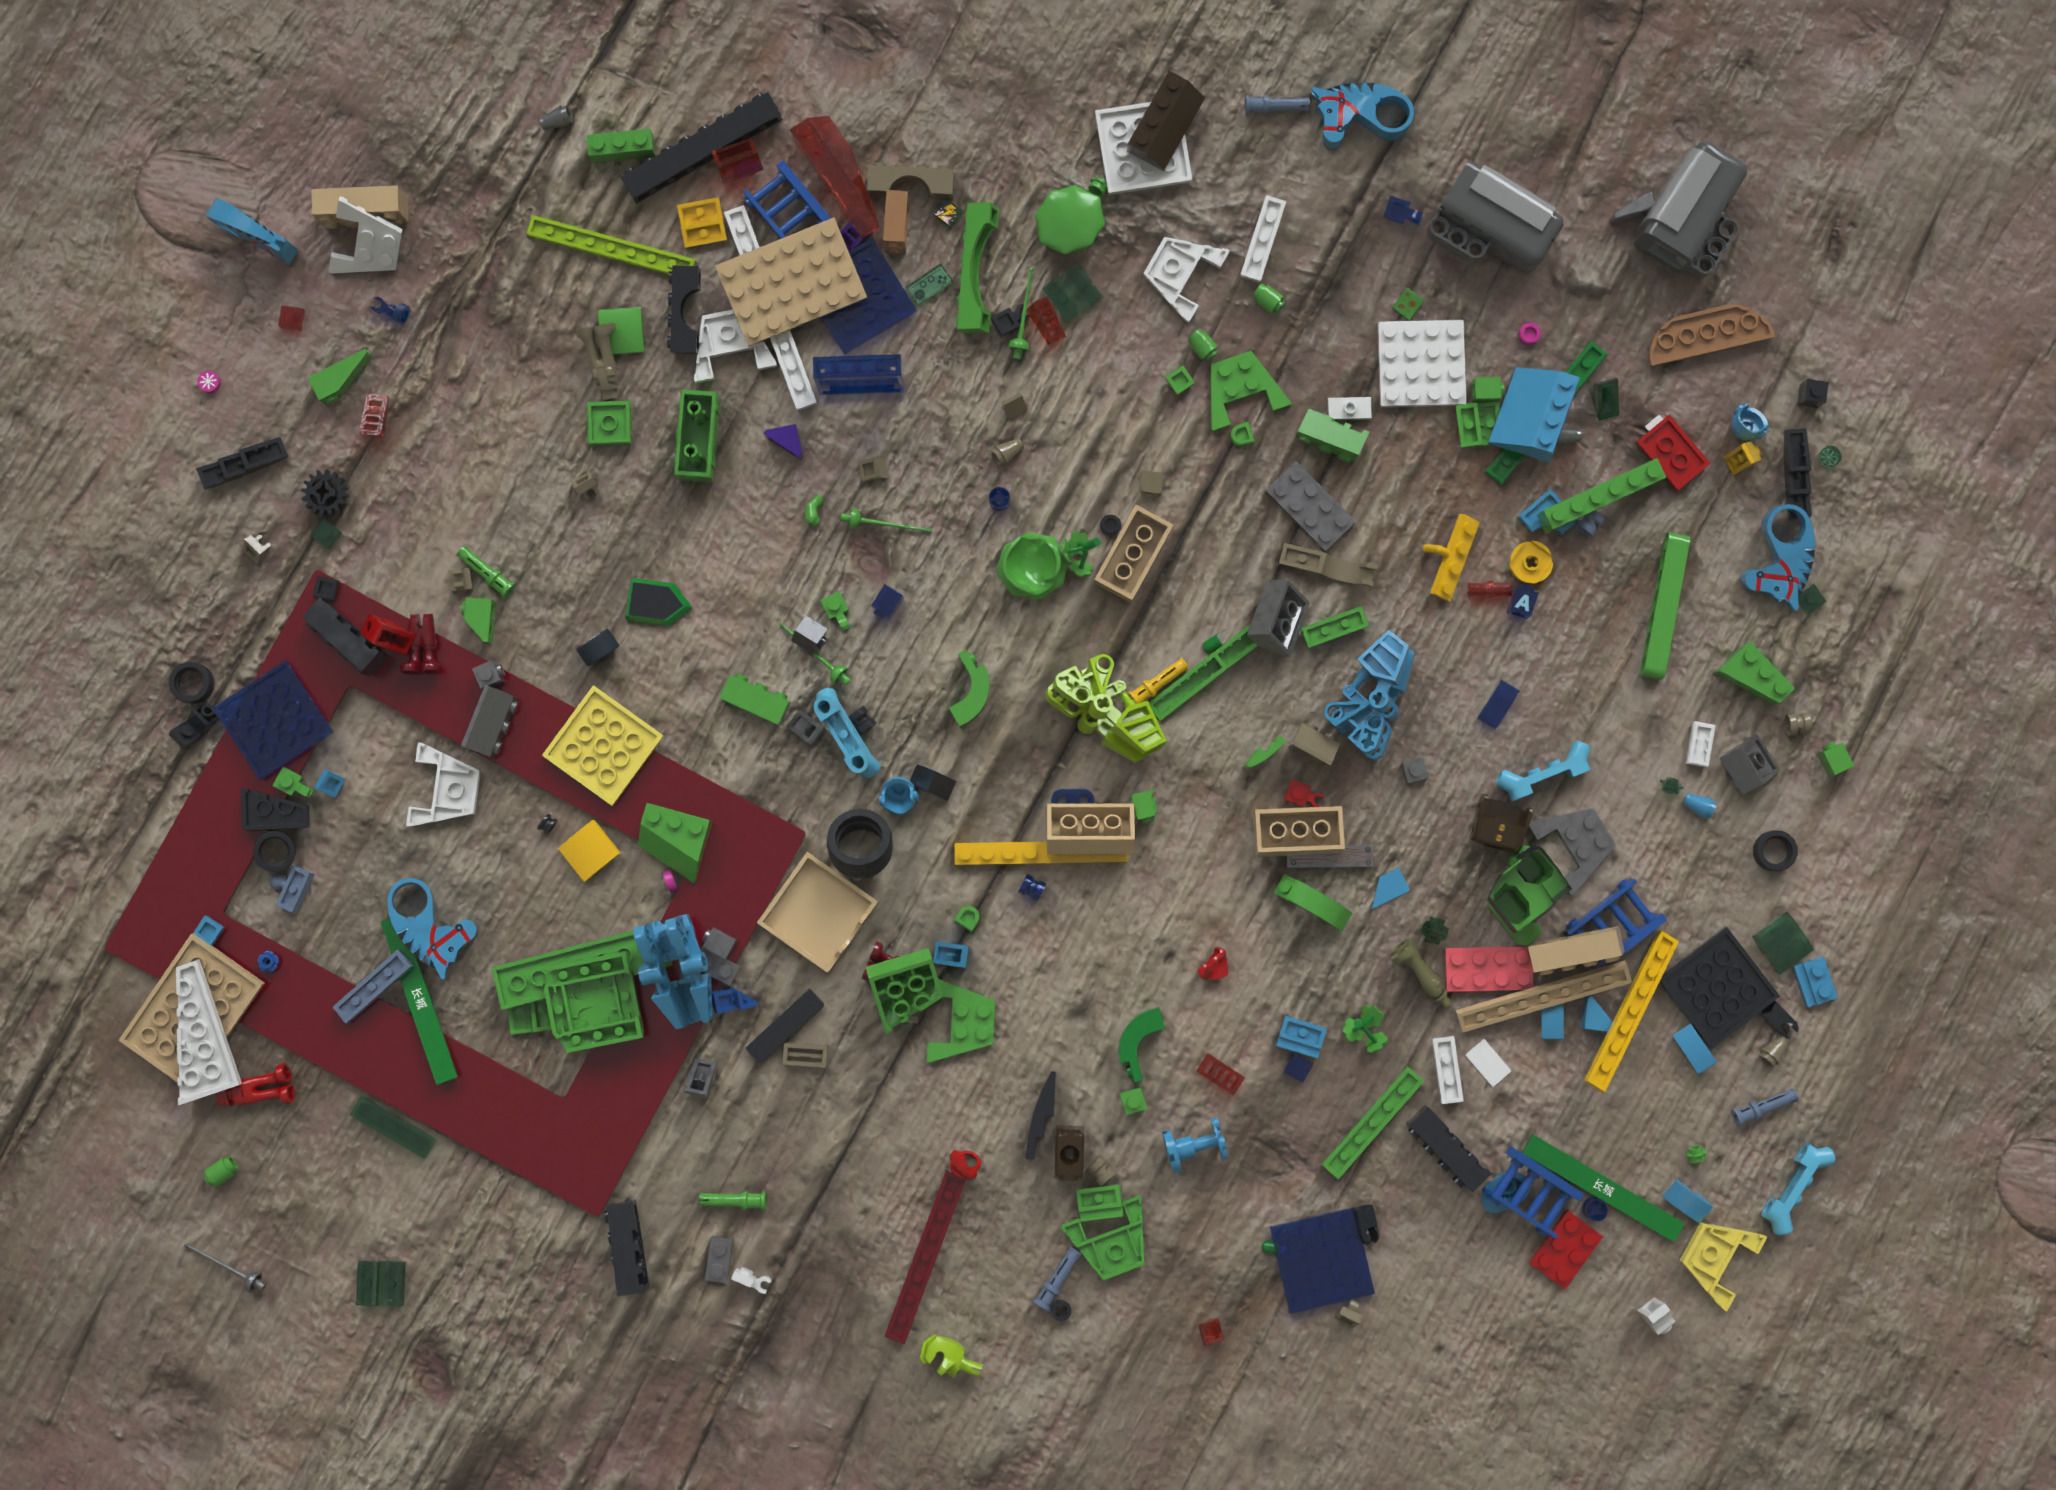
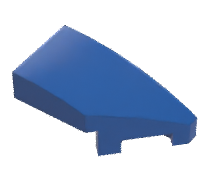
M733 987L712 992L714 1012L717 1015L735 1009L744 1010L758 1005L755 1000Z

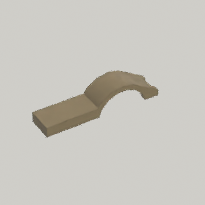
M1284 543L1279 565L1319 574L1344 583L1369 587L1374 586L1372 577L1374 570L1378 571L1379 567L1370 563L1342 560L1328 553Z

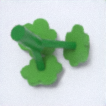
M1077 531L1071 534V539L1068 541L1063 539L1060 554L1063 559L1070 563L1069 569L1076 576L1091 575L1093 566L1086 563L1088 551L1100 545V540L1097 537L1089 540L1086 533L1080 534ZM1078 553L1082 555L1081 560H1072L1073 555Z
M1365 1005L1361 1009V1019H1346L1342 1032L1346 1034V1039L1349 1042L1361 1041L1363 1039L1362 1035L1366 1034L1368 1036V1041L1365 1042L1367 1051L1374 1053L1375 1051L1382 1050L1388 1038L1382 1031L1371 1033L1367 1027H1380L1384 1014L1378 1011L1375 1005L1371 1007Z

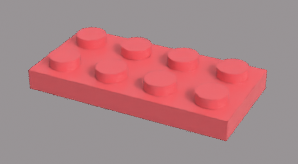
M1529 946L1444 948L1445 987L1447 992L1526 990L1533 988V966Z

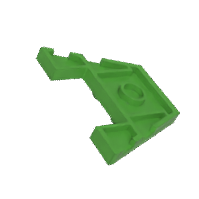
M1252 351L1211 364L1212 432L1231 425L1224 406L1225 404L1264 391L1266 392L1272 412L1291 406L1290 400Z
M938 979L943 997L953 998L951 1043L928 1042L927 1062H933L992 1045L995 1000Z
M1141 1195L1122 1201L1130 1222L1129 1224L1095 1237L1086 1238L1079 1218L1061 1224L1062 1230L1103 1280L1144 1265Z

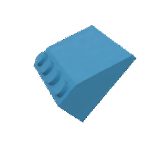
M1516 367L1488 444L1551 463L1577 391L1580 377L1555 370Z

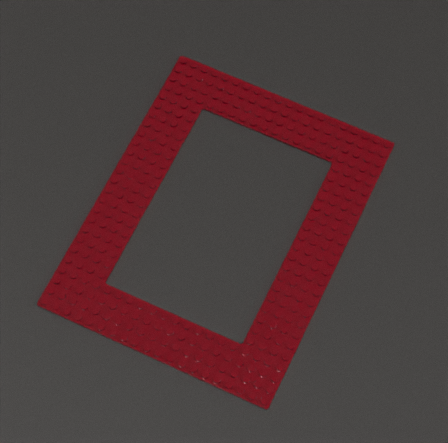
M316 570L109 937L105 950L160 980L189 936L194 933L203 917L209 916L225 927L213 947L265 983L240 1019V1024L588 1213L599 1216L704 1024L702 1021H698L676 1029L651 999L656 989L655 983L643 986L639 975L634 976L644 1025V1037L591 1048L564 1097L445 1033L443 1034L459 1078L436 1085L412 1015L377 998L353 1021L345 1024L333 1009V1006L356 987L355 984L225 914L229 901L254 858L253 847L255 841L261 834L269 831H242L241 787L287 799L289 794L272 786L282 767H286L299 775L301 774L349 687H354L460 745L463 742L483 691L479 687L472 668L489 661L436 633L438 644L433 653L436 663H439L441 667L440 673H422L421 675L400 673V665L409 661L411 651L408 650L407 655L380 647L389 655L387 660L373 675L361 674L354 668V664L350 660H345L337 653L339 650L336 647H331L321 639L323 636L318 631L315 633L305 625L307 621L303 618L304 614L319 599L313 597L317 576L334 579ZM341 582L336 602L326 600L360 631H362L365 621L370 614L393 621L408 630L409 618ZM391 634V638L395 640L397 635ZM423 647L420 652L421 664L424 662ZM504 670L505 676L503 678L505 683L494 688L517 697V702L519 703L515 714H511L509 719L511 725L506 735L503 734L501 739L503 745L498 755L496 754L492 758L476 751L473 752L639 840L640 825L646 803L713 821L695 884L684 877L660 922L665 924L667 919L689 914L700 949L704 945L702 939L707 930L711 931L712 928H717L732 936L738 941L728 960L736 964L758 925V920L765 912L806 836L805 831L655 750L615 805L611 806L542 756L576 708ZM265 951H272L279 958L277 969L273 972H263L259 969L257 960L259 955L264 954ZM678 959L673 960V966L665 967L670 982L682 980ZM711 976L712 992L723 989L725 983Z

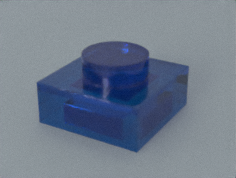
M1293 1053L1283 1072L1303 1083L1313 1063Z

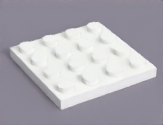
M1151 102L1095 110L1108 195L1192 182L1185 135L1165 171L1127 152L1128 142Z
M1464 320L1387 321L1377 323L1380 408L1456 406L1466 404Z

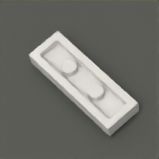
M1454 1036L1433 1038L1431 1040L1440 1103L1463 1102Z

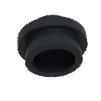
M1106 515L1100 522V529L1103 534L1114 536L1121 529V521L1115 515Z

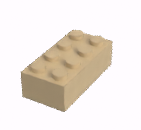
M398 185L311 189L312 215L325 228L336 229L338 226L343 225L349 228H358L359 226L358 222L336 218L339 197H344L348 203L356 207L358 205L372 216H379L396 226L408 223V197Z
M1135 505L1096 575L1094 583L1132 603L1169 536L1173 524Z
M1047 804V854H1134V804Z
M1342 806L1257 809L1253 813L1255 857L1342 854L1345 850Z
M1619 926L1534 942L1528 947L1534 973L1540 972V975L1551 974L1556 968H1562V971L1575 969L1577 964L1582 963L1584 967L1597 965L1598 960L1605 959L1606 963L1618 961L1625 952Z

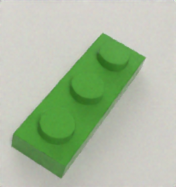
M1360 606L1302 627L1300 630L1309 649L1367 628L1369 624L1363 608Z

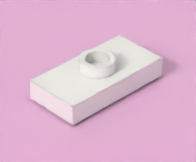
M1371 397L1327 399L1328 416L1333 417V420H1371L1372 418Z
M1697 721L1692 722L1685 764L1704 768L1709 767L1716 725Z

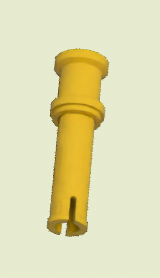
M1179 658L1178 661L1150 681L1144 680L1140 687L1133 692L1129 691L1127 694L1136 704L1144 702L1150 697H1155L1160 688L1171 682L1185 670H1188L1189 667L1183 658Z

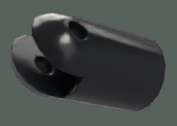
M1777 1001L1772 1002L1762 1010L1761 1015L1781 1036L1791 1038L1790 1034L1782 1027L1785 1023H1788L1796 1032L1799 1031L1797 1022Z
M1369 1204L1353 1208L1361 1242L1366 1245H1370L1371 1241L1376 1243L1380 1235L1373 1205Z

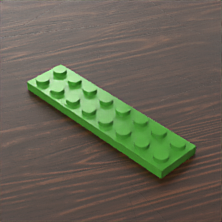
M630 931L491 967L501 1010L545 999L544 988L550 973V966L627 951L633 975H639L638 969L639 966H643V959L636 945L634 932ZM672 961L663 962L665 967L673 966Z

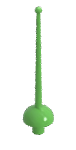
M1029 268V278L1018 338L1011 340L1008 344V348L1014 349V359H1021L1022 351H1029V344L1023 339L1033 268Z
M852 508L851 514L841 513L840 521L850 523L849 529L851 530L856 529L861 522L927 531L928 533L932 532L930 528L924 529L861 518L860 512L855 508Z
M780 623V627H783L793 636L794 633L785 627L783 623ZM817 652L813 654L831 670L830 680L834 685L840 681L846 686L851 681L846 675L848 671L846 666L838 665L833 667Z

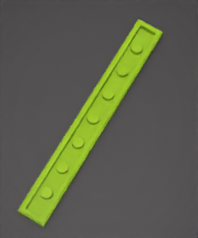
M534 215L531 216L526 236L529 238L669 275V271H672V265H696V259Z

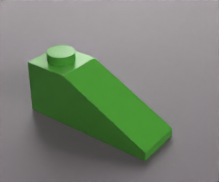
M363 349L308 377L318 400L324 405L336 403L372 358L371 353Z

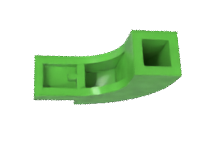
M966 649L958 653V656L970 675L971 689L962 701L949 707L960 728L972 722L981 713L989 695V677L986 667L982 664L976 668L975 665L978 662L972 652L968 654Z
M1285 874L1274 891L1276 895L1301 907L1341 932L1352 915L1351 911L1336 901Z

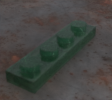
M360 1096L350 1113V1116L424 1159L427 1158L437 1141V1138L364 1096Z

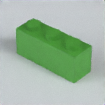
M651 129L587 135L588 155L592 163L656 156L654 135Z
M738 673L736 676L729 675L719 697L721 700L781 726L791 704L786 700L787 695L778 691L772 694L767 691V686L758 682L752 685L747 682V677Z

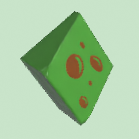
M1406 288L1392 308L1410 320L1424 300L1409 288Z

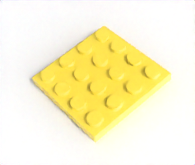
M593 685L542 756L611 806H614L664 735Z

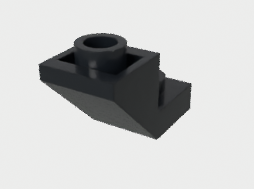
M206 701L191 710L187 720L173 728L169 736L184 750L199 741L221 719L222 715Z

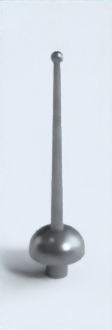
M188 1243L184 1244L185 1247L194 1250L244 1279V1288L247 1292L251 1293L255 1288L260 1291L265 1289L267 1284L261 1281V1272L253 1271L246 1275L190 1246Z

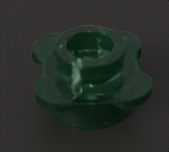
M1667 777L1666 780H1660L1662 783L1661 790L1664 792L1679 794V790L1684 788L1678 779Z

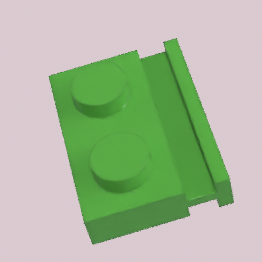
M1120 1184L1076 1190L1080 1222L1124 1216Z

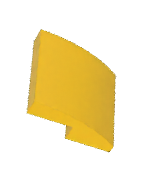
M719 197L677 205L685 248L727 240Z
M595 820L586 824L558 848L584 882L588 881L621 853Z

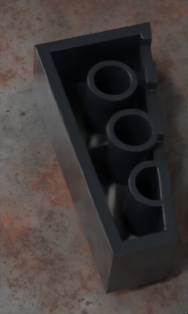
M319 598L303 616L307 621L305 625L315 633L318 631L323 636L321 639L331 647H336L339 650L337 653L345 660H350L354 664V668L363 675L365 673L373 675L389 657L387 653L379 646L372 644L361 634V631L322 598Z
M1425 1105L1406 1122L1410 1127L1408 1132L1416 1140L1420 1138L1425 1143L1422 1147L1429 1155L1435 1154L1438 1157V1165L1445 1172L1449 1170L1454 1175L1452 1180L1460 1188L1464 1186L1473 1192L1492 1175L1487 1168L1481 1167L1478 1158L1468 1149L1464 1148V1144L1460 1139L1449 1132V1128L1428 1106Z
M636 1199L609 1204L607 1210L604 1211L606 1223H609L610 1232H608V1240L612 1247L611 1259L615 1273L617 1297L642 1293L650 1287Z

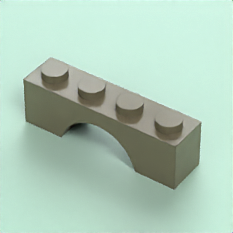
M885 163L868 165V196L886 197L887 190H894L901 183L917 182L928 190L932 199L953 200L954 169H950L948 166L929 168L927 165H916V167H907L906 164L886 166Z

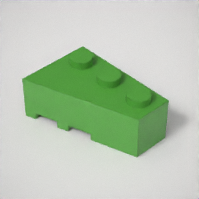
M1308 409L1296 433L1299 440L1308 445L1312 443L1319 446L1318 449L1324 453L1330 454L1332 452L1338 455L1337 458L1343 462L1349 463L1351 461L1354 463L1370 432L1367 430H1363L1362 433L1351 429V424L1345 422L1342 425L1334 421L1333 417Z
M1751 641L1740 646L1713 672V674L1725 678L1730 683L1749 691L1750 694L1771 705L1781 703L1795 689Z

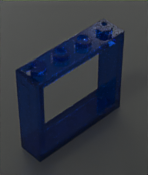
M901 354L813 357V378L819 395L905 392L904 368ZM894 383H899V388L894 389ZM823 385H830V391H823Z

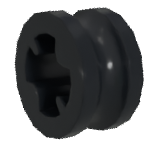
M547 814L537 829L543 830V834L548 835L558 820L556 818L552 819L551 815Z
M1065 1300L1056 1301L1052 1306L1053 1317L1058 1321L1067 1320L1071 1315L1070 1304ZM1065 1305V1306L1068 1308V1309H1065V1311L1067 1312V1314H1066V1315L1060 1314V1315L1058 1316V1315L1055 1313V1312H1058V1310L1056 1309V1307H1057V1306L1063 1307V1306Z

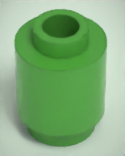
M1263 283L1252 296L1258 305L1271 314L1274 312L1279 313L1285 305L1283 301L1284 296Z
M1198 329L1187 339L1190 343L1189 346L1202 361L1205 359L1210 361L1218 354L1216 351L1218 345L1206 331L1203 332L1201 329Z
M230 1156L222 1157L205 1170L206 1175L204 1179L209 1186L212 1187L214 1185L218 1188L235 1176L239 1167Z

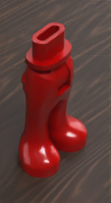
M286 1063L277 1065L272 1073L241 1079L242 1084L215 1093L218 1106L227 1105L230 1107L233 1105H249L272 1099H280L283 1104H292L295 1098V1090L292 1083L271 1089L257 1090L258 1087L290 1082L292 1080L291 1071Z

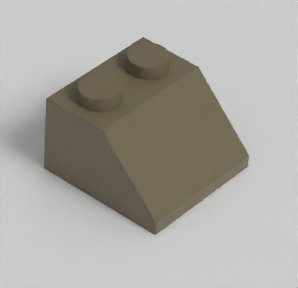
M1307 722L1306 725L1302 723L1288 748L1324 768L1329 767L1340 746L1336 742L1337 738L1328 733L1323 735L1317 732L1318 728Z

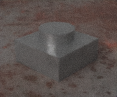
M1423 757L1401 763L1407 784L1429 778Z

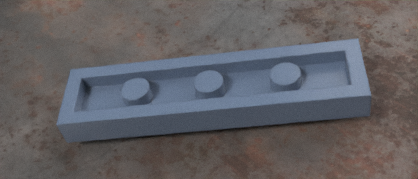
M396 950L336 1003L333 1009L345 1024H349L414 966L401 950Z

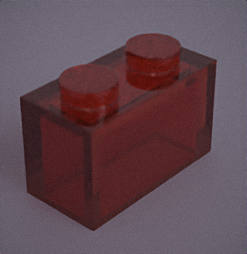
M752 138L712 151L723 184L763 170Z

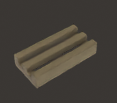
M785 1042L782 1065L826 1068L828 1046ZM788 1048L823 1050V1054L789 1052ZM788 1056L821 1058L822 1063L788 1060Z

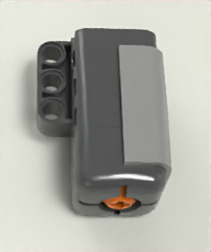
M1701 142L1695 148L1690 149L1681 158L1655 199L1652 208L1638 228L1639 235L1634 241V246L1675 272L1685 271L1695 278H1706L1715 270L1737 234V224L1732 219L1723 215L1747 175L1746 165L1711 142ZM1721 228H1726L1729 231V235H1724ZM1710 246H1716L1718 253L1712 252ZM1699 263L1705 264L1707 271L1700 269Z
M1469 160L1429 224L1427 235L1432 241L1469 263L1479 262L1488 250L1518 270L1530 273L1542 262L1562 230L1564 222L1561 215L1555 212L1556 207L1487 165L1484 164L1481 167ZM1439 225L1442 227L1443 232L1436 233L1433 230V226ZM1451 237H1459L1461 244H1454ZM1470 248H1477L1479 255H1472Z

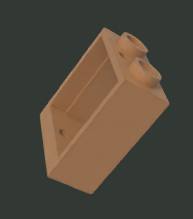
M886 191L883 243L885 252H889L890 255L899 256L901 253H906L910 208L908 191Z

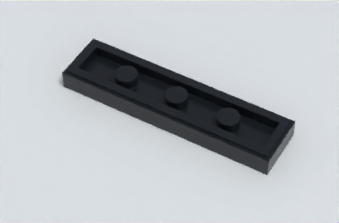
M808 989L745 1048L759 1063H762L825 1004L811 989Z

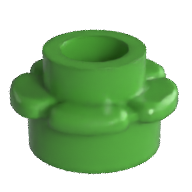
M1097 177L1090 180L1091 183L1088 189L1092 194L1102 197L1108 192L1107 182L1103 178Z
M1701 1145L1691 1146L1688 1148L1689 1151L1686 1152V1157H1688L1690 1163H1699L1707 1159V1150L1703 1149Z

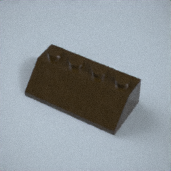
M1169 70L1130 138L1127 152L1165 171L1205 97L1188 80Z

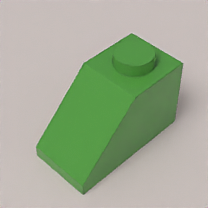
M466 597L465 603H462L461 614L464 616V620L483 642L492 644L496 602L492 599Z

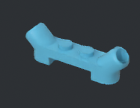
M832 688L820 690L816 695L814 711L821 722L824 721L845 755L844 761L849 769L855 773H860L866 779L875 776L880 770V762L871 755L838 701L837 692Z
M1575 741L1572 743L1564 762L1560 763V760L1557 759L1547 763L1548 768L1540 771L1538 767L1528 771V776L1524 778L1503 770L1498 775L1496 785L1498 788L1508 792L1511 801L1517 800L1533 793L1530 786L1533 783L1566 771L1568 777L1571 778L1591 770L1587 762L1591 748L1583 742Z
M1806 1143L1794 1158V1161L1800 1164L1799 1169L1780 1199L1777 1200L1770 1197L1761 1213L1762 1217L1771 1222L1774 1234L1786 1235L1792 1233L1793 1225L1790 1211L1793 1206H1797L1802 1198L1801 1193L1804 1188L1809 1187L1812 1183V1175L1816 1169L1835 1164V1155L1831 1148L1823 1147L1817 1149L1811 1144Z

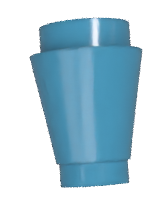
M1687 793L1682 805L1702 818L1707 817L1710 819L1717 803L1713 802L1711 798Z

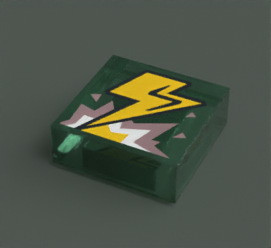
M945 198L933 214V217L951 229L962 215L963 210Z

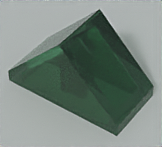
M1617 378L1598 382L1589 389L1598 420L1619 416V387Z

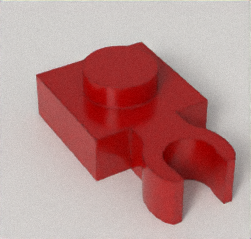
M1291 779L1283 800L1301 807H1305L1306 802H1309L1313 807H1321L1315 804L1314 799L1315 797L1323 799L1324 796L1319 793H1310L1311 786Z

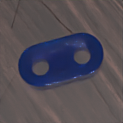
M1059 789L1051 797L1052 804H1059L1058 798L1060 796L1065 797V804H1081L1079 798L1082 796L1087 798L1086 804H1094V795L1087 789Z

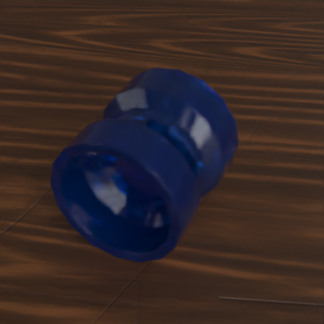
M996 487L991 490L989 504L993 510L1004 511L1009 507L1010 494L1007 489Z
M1027 874L1018 893L1028 895L1037 902L1047 883L1041 880L1037 881L1033 876Z
M1587 1198L1582 1204L1583 1214L1593 1221H1602L1608 1214L1607 1205L1597 1198Z

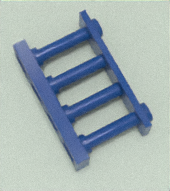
M783 160L776 165L778 169L777 177L753 196L747 189L743 191L745 196L743 201L750 210L755 209L779 239L784 238L786 233L809 215H815L819 220L817 224L831 219ZM782 183H788L792 187L790 189L791 192L765 212L758 202ZM801 198L805 203L804 209L778 228L771 218L795 199L799 200Z
M1625 878L1616 885L1617 890L1578 920L1574 918L1565 925L1567 929L1563 933L1564 935L1584 933L1580 927L1589 920L1594 923L1598 930L1608 928L1598 916V913L1608 906L1627 931L1626 934L1628 936L1622 940L1625 951L1624 955L1665 923L1667 919L1662 913H1651L1631 887L1637 883L1636 879L1628 880ZM1623 893H1625L1644 917L1643 921L1645 923L1639 928L1637 926L1634 927L1614 901ZM1605 959L1598 960L1597 965L1590 966V968L1594 970L1614 962L1606 963Z
M1509 1146L1505 1153L1512 1157L1511 1165L1494 1192L1486 1187H1483L1482 1191L1489 1195L1487 1199L1497 1206L1502 1203L1537 1226L1535 1231L1544 1237H1547L1549 1234L1557 1238L1558 1234L1549 1228L1567 1200L1570 1201L1571 1198H1574L1580 1202L1584 1194L1519 1150ZM1524 1165L1528 1168L1526 1171L1528 1174L1509 1203L1501 1198L1518 1169H1522ZM1540 1176L1544 1179L1542 1182L1544 1185L1527 1212L1524 1213L1517 1207L1535 1178L1538 1179ZM1557 1187L1560 1189L1558 1193L1560 1195L1541 1224L1533 1218L1551 1189L1554 1190Z

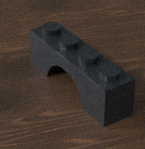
M672 265V271H669L668 276L669 284H672V293H668V305L671 306V314H668L667 323L668 327H671V336H667V348L673 354L698 355L700 333L691 329L686 324L683 308L686 300L692 294L701 291V269L698 266Z

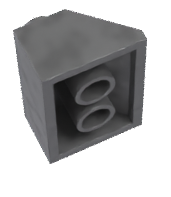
M1288 579L1267 580L1247 635L1259 647L1285 657H1291L1310 602Z
M485 685L461 746L492 758L496 754L498 755L503 745L501 742L503 734L506 735L511 725L509 722L511 714H515L519 705L517 702L518 698Z

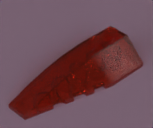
M829 116L807 118L791 128L790 132L795 143L859 236L863 238L877 229L879 224L852 149Z

